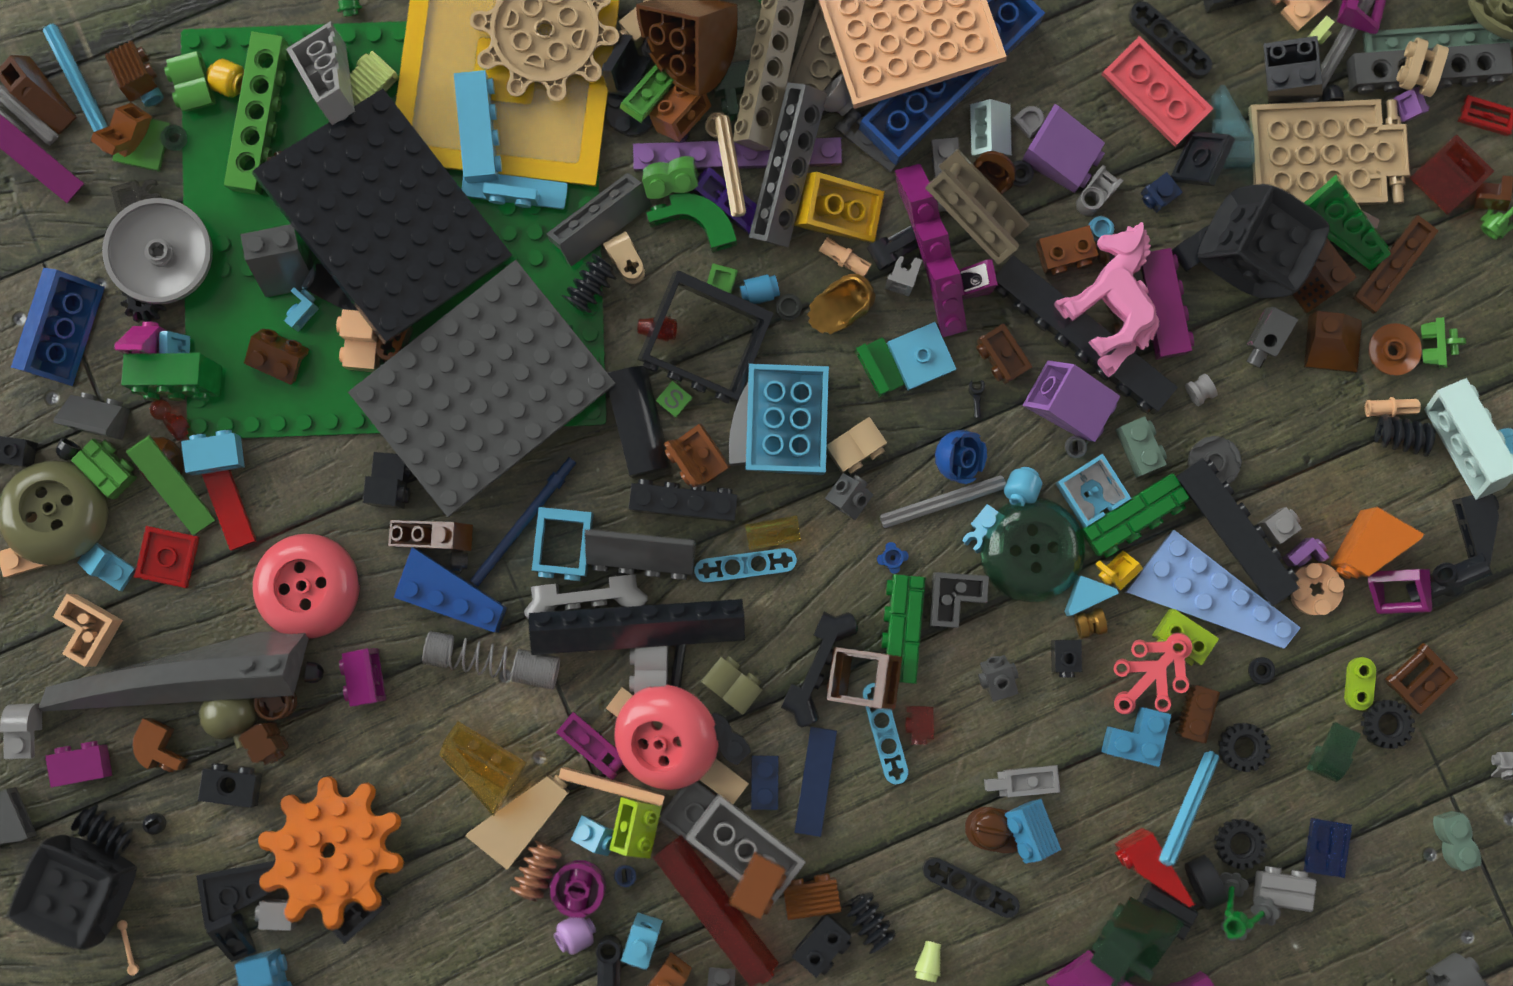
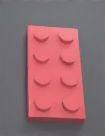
M1140 36L1101 74L1174 147L1214 109Z

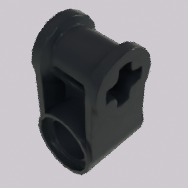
M1209 225L1172 249V254L1177 256L1178 262L1185 272L1200 262L1197 257L1198 251Z

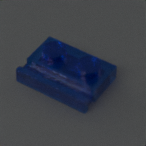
M1311 818L1303 871L1345 878L1352 825Z

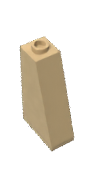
M548 775L469 831L466 837L508 870L569 794L570 790L566 788L568 783L560 779L558 775H555L554 778Z

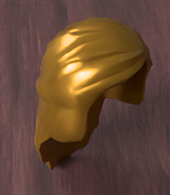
M849 274L841 277L830 284L823 293L815 297L814 301L810 304V311L807 314L810 318L808 323L820 333L826 332L829 335L849 327L858 318L866 315L873 306L876 297L874 288L869 280L860 274Z

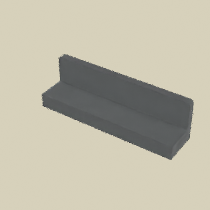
M626 173L546 235L550 242L562 251L567 263L573 266L650 208L652 204L646 196L642 183L629 173Z

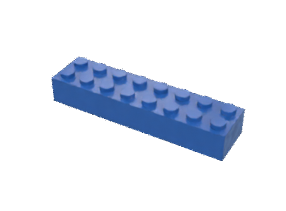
M987 0L1006 56L1040 24L1045 14L1033 0ZM998 64L881 100L861 120L859 130L890 161L897 165Z

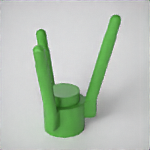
M1513 207L1505 215L1501 212L1493 214L1494 210L1488 209L1486 214L1480 219L1483 222L1481 230L1494 240L1502 239L1513 229V222L1507 225L1510 222L1509 218L1513 215Z

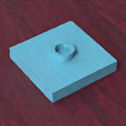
M936 322L887 342L907 390H911L956 370Z

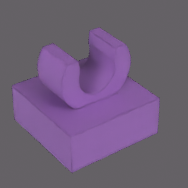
M1415 87L1411 91L1408 90L1394 98L1397 100V109L1402 122L1410 121L1429 111V105L1426 104L1424 95L1419 94L1420 87Z

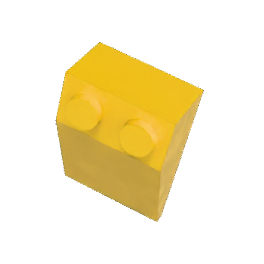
M820 172L807 173L794 226L856 240L875 242L884 191Z

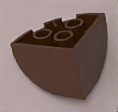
M648 0L636 4L642 38L646 37L652 51L649 55L661 72L665 71L674 80L673 84L690 94L701 96L713 90L726 75L734 56L737 42L738 4L719 0Z

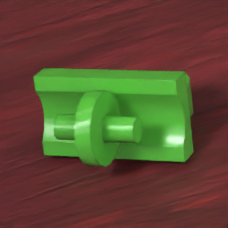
M1444 317L1436 318V322L1421 325L1422 340L1437 339L1438 348L1422 349L1423 364L1439 365V368H1447L1446 346H1450L1452 356L1459 355V346L1466 344V338H1458V329L1454 328L1449 329L1450 338L1446 339Z

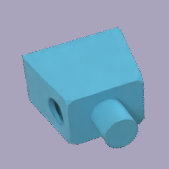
M637 912L621 961L647 970L663 920Z

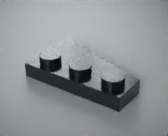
M275 860L196 875L205 929L207 924L233 914L271 893L261 889L259 880L264 873L273 868Z

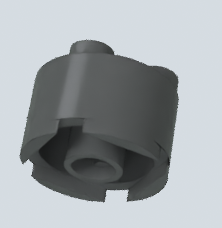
M1452 953L1426 970V973H1430V975L1426 976L1429 986H1489L1479 975L1478 971L1480 969L1475 960L1471 957L1465 959L1458 953Z

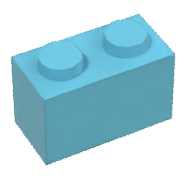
M221 430L215 432L216 436L206 437L205 434H196L189 436V440L181 441L185 473L193 476L244 468L241 436L232 433V430Z

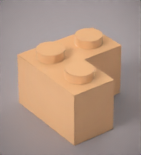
M342 309V316H338L336 324L337 332H340L339 336L345 340L344 347L340 348L339 361L347 370L374 372L380 367V357L376 352L379 337L359 311Z
M66 594L53 616L55 619L76 630L62 654L84 667L97 666L123 621L78 594Z

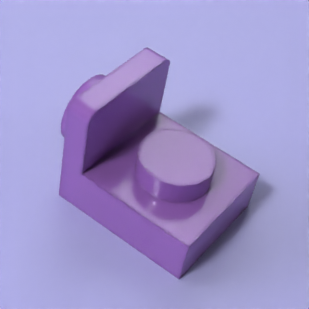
M1312 537L1301 541L1282 560L1287 566L1298 565L1301 567L1312 558L1310 554L1318 562L1326 561L1330 557L1326 553V546L1319 539Z

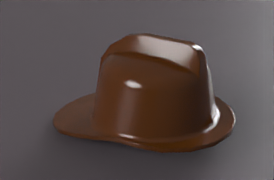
M980 807L968 816L965 823V833L968 840L974 846L1000 853L1018 851L1017 842H1015V837H1013V833L1008 828V821L1005 813L1009 810Z

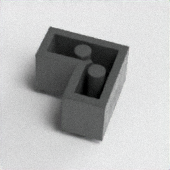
M933 573L929 626L959 628L960 602L987 603L989 576Z

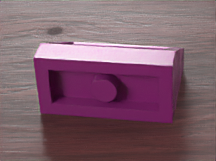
M1342 0L1337 18L1338 23L1370 34L1378 33L1386 0H1375L1371 18L1358 7L1359 0Z
M1430 569L1376 571L1368 576V584L1377 614L1432 611ZM1415 581L1421 602L1385 603L1384 582Z

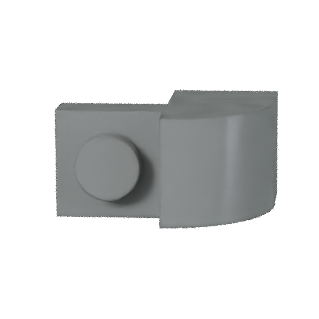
M40 703L10 704L5 707L0 721V732H4V759L35 758L34 731L42 730V712L38 709Z

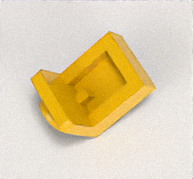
M1125 551L1120 552L1107 566L1101 561L1095 564L1100 571L1098 574L1099 578L1106 585L1110 586L1113 584L1120 591L1143 570L1141 564Z

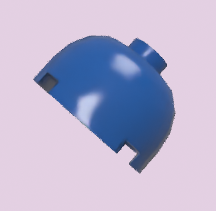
M956 430L941 438L935 452V463L945 478L954 482L968 484L977 479L974 476L978 471H983L987 459V447L985 442H981L979 438L981 436L978 433Z

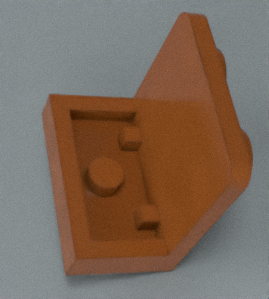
M698 424L680 438L668 440L664 443L667 448L665 450L667 457L672 463L678 464L682 470L680 475L687 485H692L693 487L706 485L731 467L702 424Z

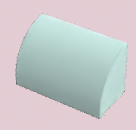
M992 99L970 104L971 156L979 157L987 151H996L1005 156H1012L1010 104Z

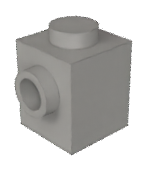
M1287 507L1277 509L1258 523L1272 545L1283 543L1302 529L1298 524L1300 519L1292 509L1288 510Z

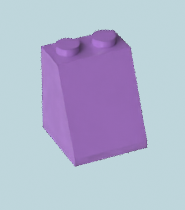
M1055 104L1022 160L1029 163L1034 170L1075 193L1079 186L1084 189L1092 176L1088 173L1092 164L1097 166L1105 153L1101 149L1105 142Z
M1048 360L1022 406L1075 436L1095 442L1103 433L1104 425L1109 416L1115 411L1120 395L1075 364Z

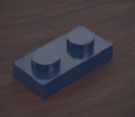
M752 755L751 809L778 810V755Z

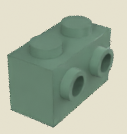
M1145 416L1115 429L1136 478L1166 465V452L1162 445L1157 444L1154 437L1156 435L1155 427L1150 420L1147 421Z

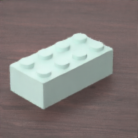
M1467 378L1437 390L1424 410L1474 498L1478 500L1504 489L1513 479V454L1506 447L1503 434L1497 431L1492 423L1491 413L1481 404L1477 389L1470 385Z

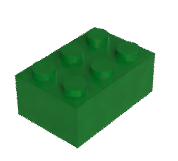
M201 353L124 354L121 385L130 389L132 394L142 395L143 399L147 401H159L160 397H168L169 400L184 401L185 397L208 401L210 397H220L222 366Z

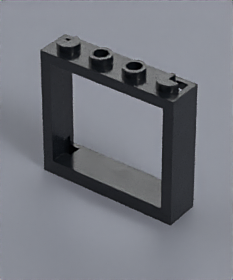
M677 270L671 276L637 360L644 362L642 367L650 371L657 372L660 369L667 372L666 377L673 381L681 383L683 379L692 383L691 388L696 391L705 393L708 390L715 393L714 398L725 403H729L730 400L737 401L749 375V364L754 363L774 313ZM678 286L756 321L729 389L650 355Z

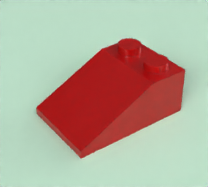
M1140 828L1115 843L1118 849L1115 855L1123 867L1126 866L1128 870L1132 869L1189 907L1195 905L1172 865L1166 866L1160 862L1159 858L1163 850L1152 832Z

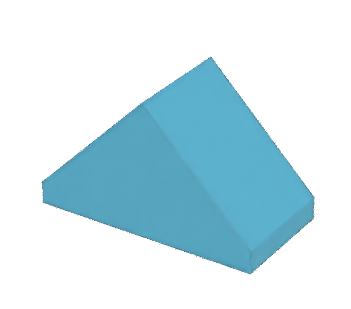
M1077 576L1064 612L1066 616H1072L1119 592L1117 588L1084 576Z

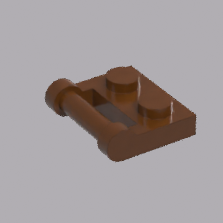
M1424 643L1416 648L1417 652L1393 675L1389 674L1384 679L1387 685L1395 690L1417 714L1423 713L1458 679L1452 670ZM1424 659H1427L1430 665L1405 687L1401 681Z

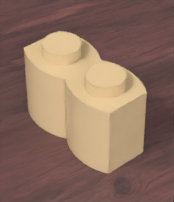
M868 417L826 445V451L842 474L848 471L851 475L863 467L861 462L866 458L870 457L874 460L885 452L883 447L886 446L887 442L871 418Z

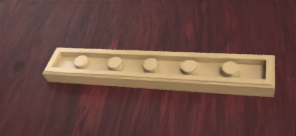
M621 687L606 709L618 717L623 705L633 694ZM653 721L657 729L663 727L662 722ZM678 737L676 744L682 746L681 741ZM717 758L710 770L700 779V781L732 804L736 802L749 784Z

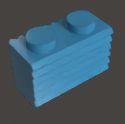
M1042 799L1026 802L1005 813L1008 828L1013 833V837H1015L1018 853L1023 858L1024 863L1041 861L1061 850Z

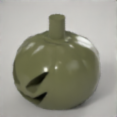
M254 698L203 701L199 710L200 724L204 731L214 739L224 740L233 737L237 749L244 748L239 740L240 735L251 729L257 723L259 717L254 707Z

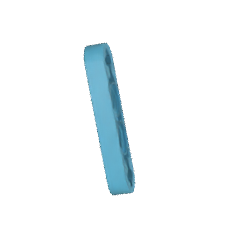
M788 548L700 560L696 564L694 573L698 580L703 583L791 571L795 567L797 558L795 553ZM781 553H786L787 557H792V562L788 563L787 568H783V565L779 563L774 564L776 570H770L768 554H774L773 559L781 558ZM761 556L766 560V567L763 571H755L751 567V561L754 557ZM729 560H736L740 564V570L735 575H730L725 571V564ZM716 561H722L721 571L723 577H717L718 572L710 573V578H705L703 574H699V569L703 568V564L708 563V566L713 568L717 567Z
M876 683L866 685L862 692L863 698L868 699L867 694L871 693L870 688L875 687ZM865 706L884 776L892 784H901L907 779L908 768L892 710L879 708L871 712L870 707ZM878 713H886L889 717V724L884 728H879L874 723V718ZM888 738L893 739L896 743V750L891 754L884 753L881 749L882 742ZM900 755V760H895L896 766L903 768V772L899 774V779H895L892 775L889 776L888 772L892 770V765L890 761L885 764L884 758H894Z

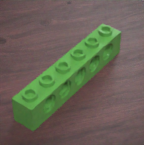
M251 31L224 186L231 191L262 195L263 188L252 175V170L265 163L267 157H272L271 139L276 136L277 132L275 117L276 112L280 111L282 103L279 94L281 87H284L286 82L284 66L285 61H289L290 58L286 50L290 46L283 36ZM272 58L273 64L269 68H263L264 61ZM269 84V88L265 93H258L261 85ZM259 109H264V115L260 119H254L255 112ZM259 134V141L255 145H250V138L253 135ZM249 160H255L253 169L245 171V164Z

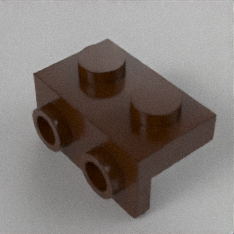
M1004 323L986 335H982L976 341L978 343V346H976L978 353L984 360H989L993 366L991 368L993 376L998 382L1002 380L1004 385L1032 368V365Z
M262 328L251 336L244 364L292 385L296 381L301 361L308 355L309 349L302 346L298 341L288 340L278 335L274 330Z

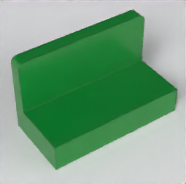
M879 338L868 345L865 343L856 348L855 353L879 398L905 385L884 338Z

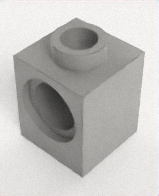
M265 899L261 901L255 910V921L259 922L258 929L291 931L296 928L297 922H290L284 916V909L289 899Z

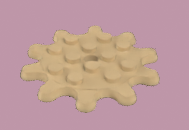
M496 0V5L492 10L476 11L470 17L471 26L475 30L487 32L491 38L489 47L481 51L477 57L478 65L486 70L499 65L508 68L510 78L507 82V91L512 96L518 97L523 95L531 83L539 82L546 87L547 95L551 100L561 101L567 94L566 81L571 75H581L589 82H596L602 76V69L595 62L593 53L599 46H613L619 41L618 30L615 27L603 25L598 19L600 10L608 6L611 0ZM549 24L552 26L549 36H543L538 33L540 25Z

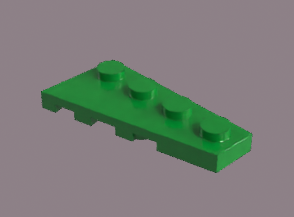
M1337 174L1304 202L1320 214L1329 224L1330 229L1327 238L1370 271L1391 255L1389 247Z

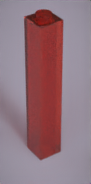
M680 835L663 847L653 859L749 986H754L758 982L762 985L767 983L774 977L773 970L779 962L738 908L730 904L729 896L688 842Z

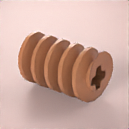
M534 840L537 847H528L533 856L523 858L529 866L519 867V870L525 874L524 877L516 876L514 878L520 886H511L510 890L525 899L537 902L535 898L540 899L544 896L543 891L539 888L545 889L549 885L544 878L550 879L553 876V873L548 868L554 869L557 867V863L552 858L559 859L562 854L557 849Z

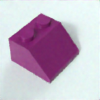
M367 648L342 653V659L339 660L341 675H345L346 686H343V695L345 701H349V706L386 701L379 649Z

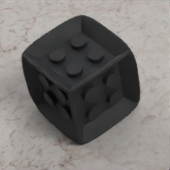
M1270 184L1244 186L1233 190L1220 205L1202 239L1197 257L1216 275L1247 294L1259 298L1287 297L1296 293L1308 278L1326 243L1330 226L1320 214L1279 187Z
M57 835L45 839L34 852L21 877L9 906L8 918L21 928L59 945L78 950L93 948L102 943L113 928L133 885L137 866L122 856L115 860L114 853L107 855L105 848L98 849L96 844L80 838Z

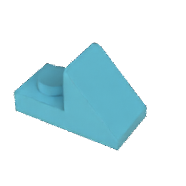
M98 543L90 551L82 555L77 562L90 576L99 577L119 591L124 590L136 571L135 567Z

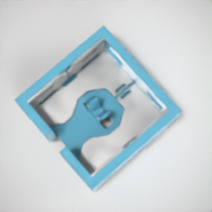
M1103 454L1055 483L1083 528L1103 517L1105 514L1101 511L1105 508L1112 511L1131 499ZM1085 492H1087L1089 495L1087 498L1084 495Z

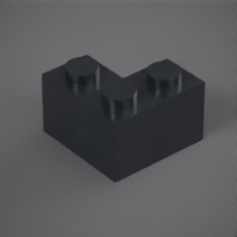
M373 453L371 476L365 477L363 503L376 507L405 509V503H409L410 488H407L408 477H412V472L398 454Z

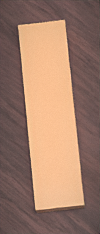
M564 766L560 769L559 778L562 780L658 806L663 804L666 795Z

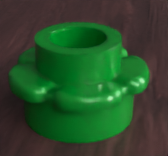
M359 0L338 1L339 9H337V12H343L344 17L359 15L358 10L362 9Z

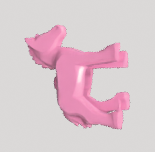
M1140 222L1134 228L1128 226L1125 232L1101 236L1097 241V246L1101 251L1109 252L1115 257L1103 268L1093 285L1087 287L1077 296L1065 297L1054 303L1063 318L1070 317L1073 321L1102 299L1110 310L1124 322L1122 329L1117 334L1107 338L1096 337L1088 342L1101 357L1097 363L1108 377L1117 371L1127 356L1135 352L1136 346H1139L1141 350L1149 347V340H1154V336L1159 328V319L1156 315L1155 305L1147 295L1149 293L1148 288L1141 280L1137 281L1133 276L1147 262L1146 258L1151 252L1149 250L1151 247L1149 245L1150 238L1147 235V231L1144 230L1143 222ZM1116 348V350H1115L1112 354H1110V355H1105V354H1107L1108 352H1110L1111 350H1113V349Z

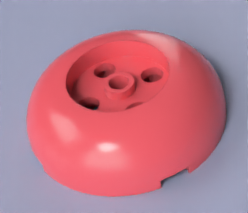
M297 534L278 541L266 551L256 567L252 589L254 602L260 615L274 630L285 634L305 633L309 639H313L334 632L348 620L357 604L360 585L356 565L352 557L341 545L321 535ZM298 562L305 564V570L302 573L295 571ZM319 577L326 579L327 584L324 588L318 587L317 579ZM301 581H304L307 585L303 591H301ZM284 583L290 587V591L286 595L280 593V587ZM303 599L311 601V607L308 610H303V607H301Z
M650 686L638 691L623 705L616 720L614 731L615 745L623 765L636 779L657 789L676 790L696 783L710 770L718 752V740L716 739L714 729L715 722L710 712L697 697L675 686ZM653 721L662 722L663 727L657 729ZM678 737L681 741L682 746L676 744ZM641 739L647 740L648 744H644ZM665 756L668 757L669 763L666 762Z

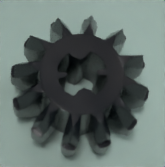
M122 292V295L127 297L126 300L120 302L121 306L127 308L124 313L128 317L133 316V321L137 323L142 319L144 322H151L152 317L158 320L160 319L158 311H166V307L161 304H141V301Z

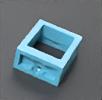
M539 507L532 571L538 572V577L554 578V573L565 574V580L580 581V576L587 577L588 564H586L584 533L585 529L592 530L594 514L592 512ZM546 520L584 524L579 569L541 565Z

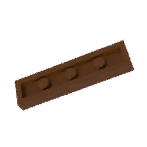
M1419 215L1415 216L1390 248L1391 255L1376 266L1353 296V299L1371 313H1376L1439 230Z

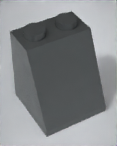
M291 224L240 234L245 261L266 298L292 293L293 287L298 291L304 289L301 286L313 265L310 248Z

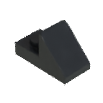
M241 913L234 916L230 914L206 925L207 934L231 962L256 952V947Z

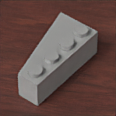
M331 21L286 48L313 98L332 125L344 120L355 111L346 44Z

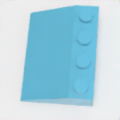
M749 364L746 470L824 475L826 473L829 366Z

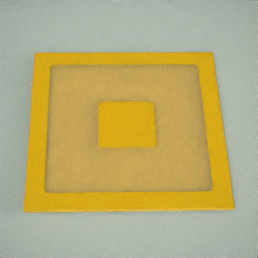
M410 0L396 106L444 168L463 171L454 73L485 70L488 77L493 78L495 94H491V104H495L497 109V120H493L494 130H498L500 146H496V156H501L502 171L498 172V174L596 186L608 89L603 76L596 82H589L581 75H571L566 81L567 94L561 101L551 100L547 95L546 87L539 82L531 83L523 95L518 97L512 96L507 91V82L510 78L508 68L499 65L486 70L478 65L477 57L481 51L489 47L491 38L487 32L475 30L470 24V17L474 12L492 10L496 5V0ZM611 0L608 6L600 10L598 19L603 25L616 28L620 0ZM542 24L538 28V33L543 36H549L552 31V26L549 24ZM614 45L599 46L595 49L593 58L600 65L601 69L613 52Z

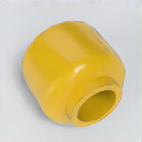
M219 59L208 67L206 73L208 85L213 91L227 97H235L240 94L244 75V68L226 59Z

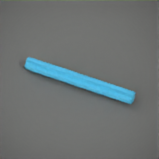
M55 24L45 26L43 32L93 131L108 127L59 28Z
M1213 751L1204 753L1160 855V862L1166 866L1175 865L1218 764L1219 755Z

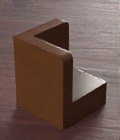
M1503 175L1500 184L1479 182L1476 189L1474 208L1507 211L1511 202L1513 176Z

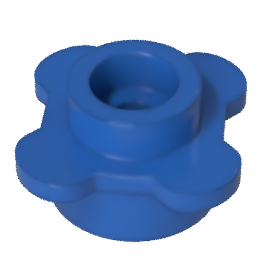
M889 542L886 544L883 554L878 555L877 562L879 565H885L891 573L895 574L900 571L903 561L908 560V553L897 548L895 543ZM894 555L895 560H891L890 556Z

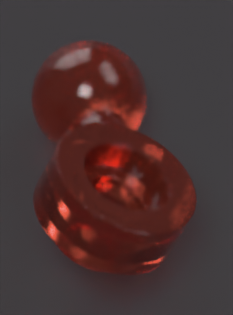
M166 400L154 401L150 406L152 417L157 420H163L166 428L177 441L188 435L187 429L190 427L182 415L171 414V405Z

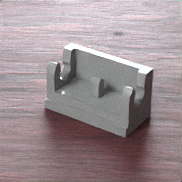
M903 256L899 257L892 275L889 274L884 289L909 297L922 260L915 258L910 270L907 271L906 268H901Z

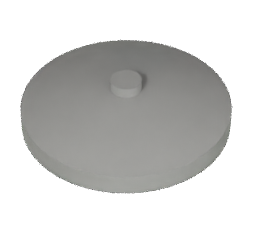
M150 198L127 206L112 220L105 233L102 255L108 275L124 293L144 303L167 304L187 297L201 285L211 266L213 247L205 224L191 209L174 200Z

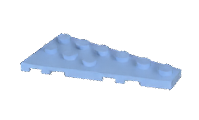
M1175 530L1170 532L1143 567V570L1140 571L1125 591V593L1176 609L1186 615L1219 625L1282 649L1286 648L1300 629L1297 624L1271 606L1266 600Z

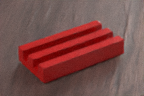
M1470 95L1464 98V106L1461 108L1462 113L1459 116L1458 122L1505 136L1511 134L1513 129V108ZM1474 105L1509 116V119L1473 109L1470 106ZM1468 114H1469V115L1476 116V117H1479V118H1483V119H1486V120H1489V121H1493V122H1496V123H1500V124L1506 125L1507 127L1502 126V125H1498V124H1495V123H1491V122H1488V121H1485V120H1481V119H1478V118H1475V117H1471V116H1468Z

